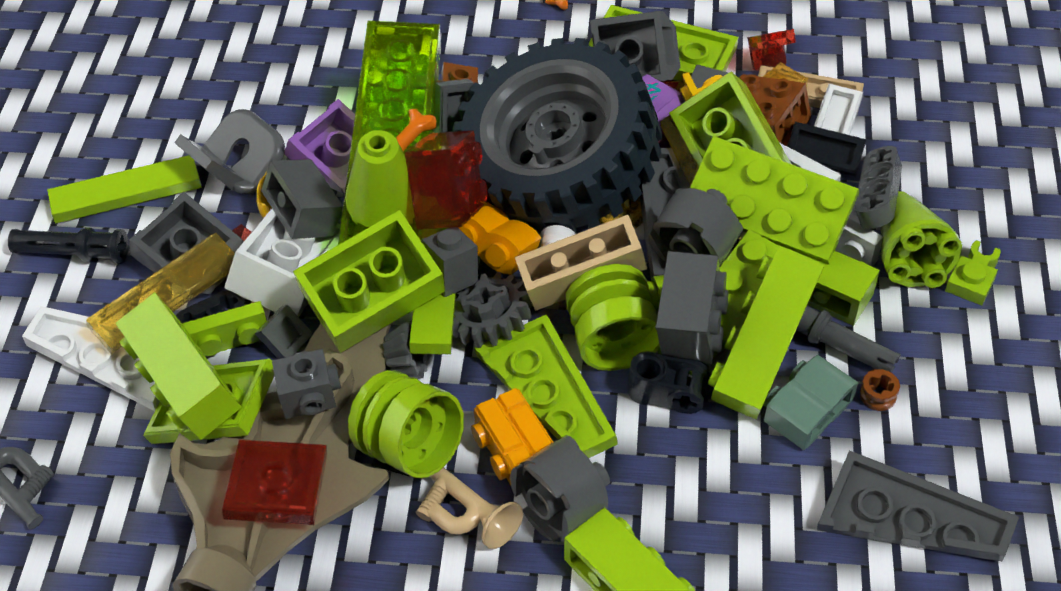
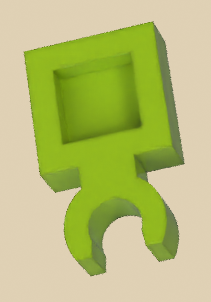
M976 240L971 245L968 258L960 256L948 280L945 292L982 306L996 278L998 269L995 267L1001 250L995 248L993 254L983 255L978 251L981 242Z

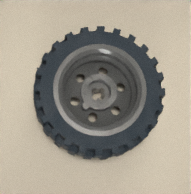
M563 38L551 39V45L540 47L537 42L528 45L529 51L516 56L515 52L505 56L507 62L498 69L492 65L484 72L487 79L482 84L475 82L469 89L472 98L469 102H461L458 113L462 121L455 122L453 127V133L457 139V142L453 143L454 153L459 160L460 168L479 201L490 203L499 208L510 220H518L528 224L539 235L543 229L553 225L565 226L576 234L577 227L588 224L591 229L601 225L599 219L610 213L614 218L624 212L621 205L628 198L635 202L642 194L639 187L642 181L651 182L655 174L651 161L659 162L662 152L658 141L662 140V131L647 86L635 64L630 65L627 56L619 50L612 55L609 45L600 41L597 42L595 47H591L585 38H575L574 44H565Z

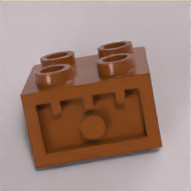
M753 74L741 75L739 78L749 88L779 143L788 146L794 123L807 124L811 119L806 83L789 81L787 79L760 77Z

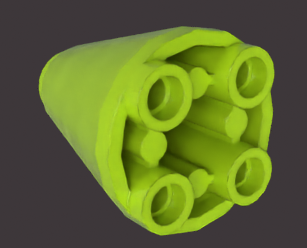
M898 191L895 216L888 224L881 226V235L883 236L881 252L885 271L892 282L907 287H939L945 283L947 275L958 263L962 242L948 223L912 195Z

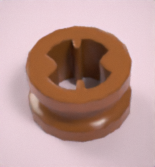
M883 369L869 371L864 376L860 390L861 401L865 406L876 411H886L892 408L896 403L900 389L898 378L893 373ZM878 386L886 389L883 390L881 394L873 391L876 390Z

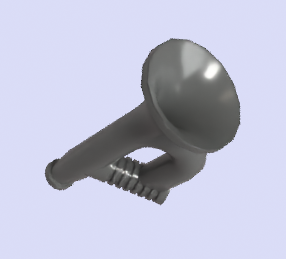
M1 448L0 497L17 516L27 523L29 529H34L42 523L43 516L37 514L30 502L54 477V473L49 467L45 465L40 466L29 453L21 448ZM4 465H15L28 478L21 488L17 489L1 470Z

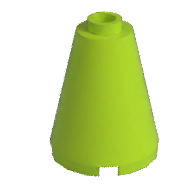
M375 130L368 132L358 142L345 195L347 211L352 221L357 225L360 223L370 227L398 210L402 212L408 223L411 224L413 223V218L419 211L421 212L423 207L422 186L397 139L387 131Z

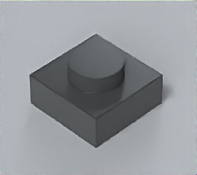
M284 305L255 334L280 359L293 356L314 333L288 305Z

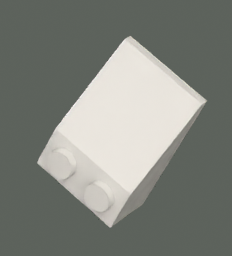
M271 209L236 250L224 288L244 299L253 302L261 301L263 307L274 312L280 307L288 305L299 317L309 303L299 289L293 271L343 243L350 229L337 223L332 237L291 239L276 213Z

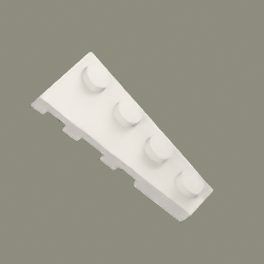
M40 306L22 336L26 346L153 411L156 410L160 401L150 389L155 382L149 383L135 367L134 364L140 359L134 360L122 347L119 341L124 338V335L115 322Z

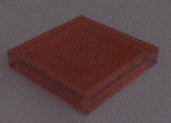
M239 440L222 507L223 519L314 525L328 455L327 445Z

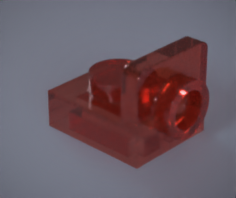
M794 29L747 37L752 69L758 71L761 65L768 67L786 65L784 45L796 43Z

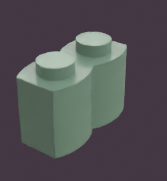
M819 355L814 356L808 362L804 360L799 362L789 377L790 382L782 388L780 386L773 388L764 402L766 407L764 422L802 450H806L824 432L827 426L848 407L854 399L858 385L856 380Z

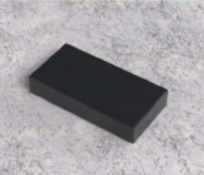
M795 122L787 147L833 171L856 176L866 139Z

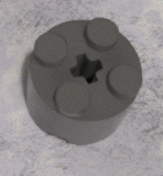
M680 188L675 191L653 224V228L649 233V241L656 254L665 262L668 251L716 255L719 259V267H721L743 232V226L731 208L726 205L728 202L727 198L720 191L708 189L705 192L692 188Z
M568 435L552 442L511 471L510 481L515 497L522 493L528 505L523 509L524 515L541 535L553 542L558 538H561V542H563L567 535L604 507L608 509V495L605 487L610 484V477L606 469L598 462L592 463L580 450L576 441Z

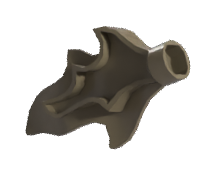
M322 324L314 332L305 351L323 349L327 365L336 364L341 389L333 390L336 402L335 408L326 409L315 415L305 414L286 419L276 391L266 394L248 436L222 437L221 440L200 444L191 442L179 433L170 451L171 469L180 499L194 524L197 547L192 551L173 583L174 591H254L256 581L287 552L315 530L367 501L389 480L386 469L371 468L349 459V445L352 441L349 436L348 418L352 402L360 388L372 376L386 371L383 342L391 324L342 353L338 351Z

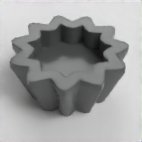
M412 321L402 323L384 337L383 348L387 366L390 367L391 371H399L409 377L424 378V372H427L425 362L428 359L427 354L410 353L409 342Z

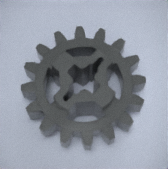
M497 272L493 279H488L486 274H481L480 280L475 282L474 285L456 292L453 335L455 338L460 337L464 345L474 340L477 348H481L484 342L490 340L492 346H497L498 338L500 337L511 340V331L514 329L523 331L525 327L522 320H528L532 317L529 309L533 307V304L526 291L524 282H517L515 275L512 274L505 280L501 272Z

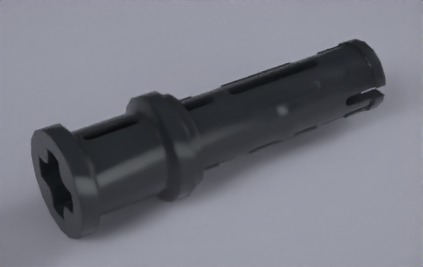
M84 228L78 233L12 229L8 235V248L11 253L77 255L79 259L85 262H91L94 258L112 259L114 263H123L128 253V237L123 229H116L113 233L96 232L93 228ZM37 241L59 242L60 244L38 243Z

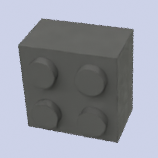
M668 251L656 323L662 355L681 359H694L705 365L712 366L714 351L721 352L723 343V327H720L721 314L726 315L729 291L726 290L727 273L720 272L718 256Z

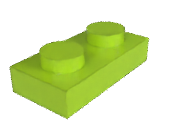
M261 301L182 324L204 355L212 356L221 351L257 342L260 339L255 333L267 321Z

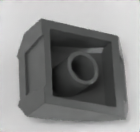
M664 11L590 20L593 47L600 41L609 45L612 55L618 50L627 56L630 65L635 64L641 76L648 74L664 83L671 81L680 69L676 27Z
M182 192L173 200V204L154 221L129 239V254L155 274L181 289L194 293L211 294L227 279L235 252L241 246L243 240L188 194Z

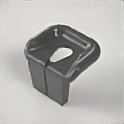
M239 109L229 113L203 146L182 134L174 142L227 187L240 194L257 192L258 183L268 171L270 161L282 160L285 152V143L281 134L254 112L246 109ZM246 139L249 142L248 153L232 168H229L226 163L235 144L240 140Z

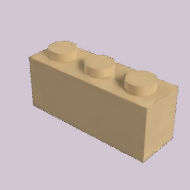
M629 215L515 257L535 311L566 300V292L571 283L583 273L598 266L616 263L631 265L640 271L647 269L642 247Z

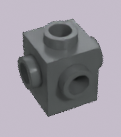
M323 349L303 351L293 356L272 360L277 393L286 419L305 414L315 415L326 409L336 407L333 390L341 389L336 364L327 365Z

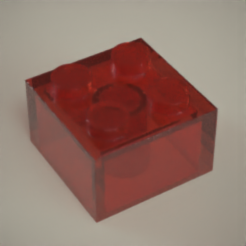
M474 130L430 133L405 151L417 229L463 227L484 206V203L487 201V185L485 180H481L479 165L482 162V149L480 143L475 141Z

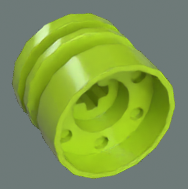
M616 263L598 266L583 273L571 283L566 292V306L570 313L571 324L575 328V338L580 355L587 365L598 370H621L630 368L633 357L638 353L644 351L657 352L660 347L656 331L658 313L653 306V298L649 292L647 280L639 269L631 265Z
M386 370L372 376L360 388L353 400L348 418L349 436L354 447L362 453L374 457L382 463H388L393 468L414 478H427L439 472L452 459L460 444L463 433L464 413L459 400L451 393L431 384H423L418 379L409 377L402 372Z

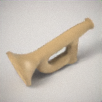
M444 467L439 472L430 476L435 482L416 511L417 516L428 522L432 520L442 530L450 534L461 535L470 532L481 521L483 525L482 543L489 549H497L511 540L518 531L524 515L523 508L516 502H508L501 506L490 504ZM448 493L466 507L467 510L464 515L455 517L441 506V502H443Z

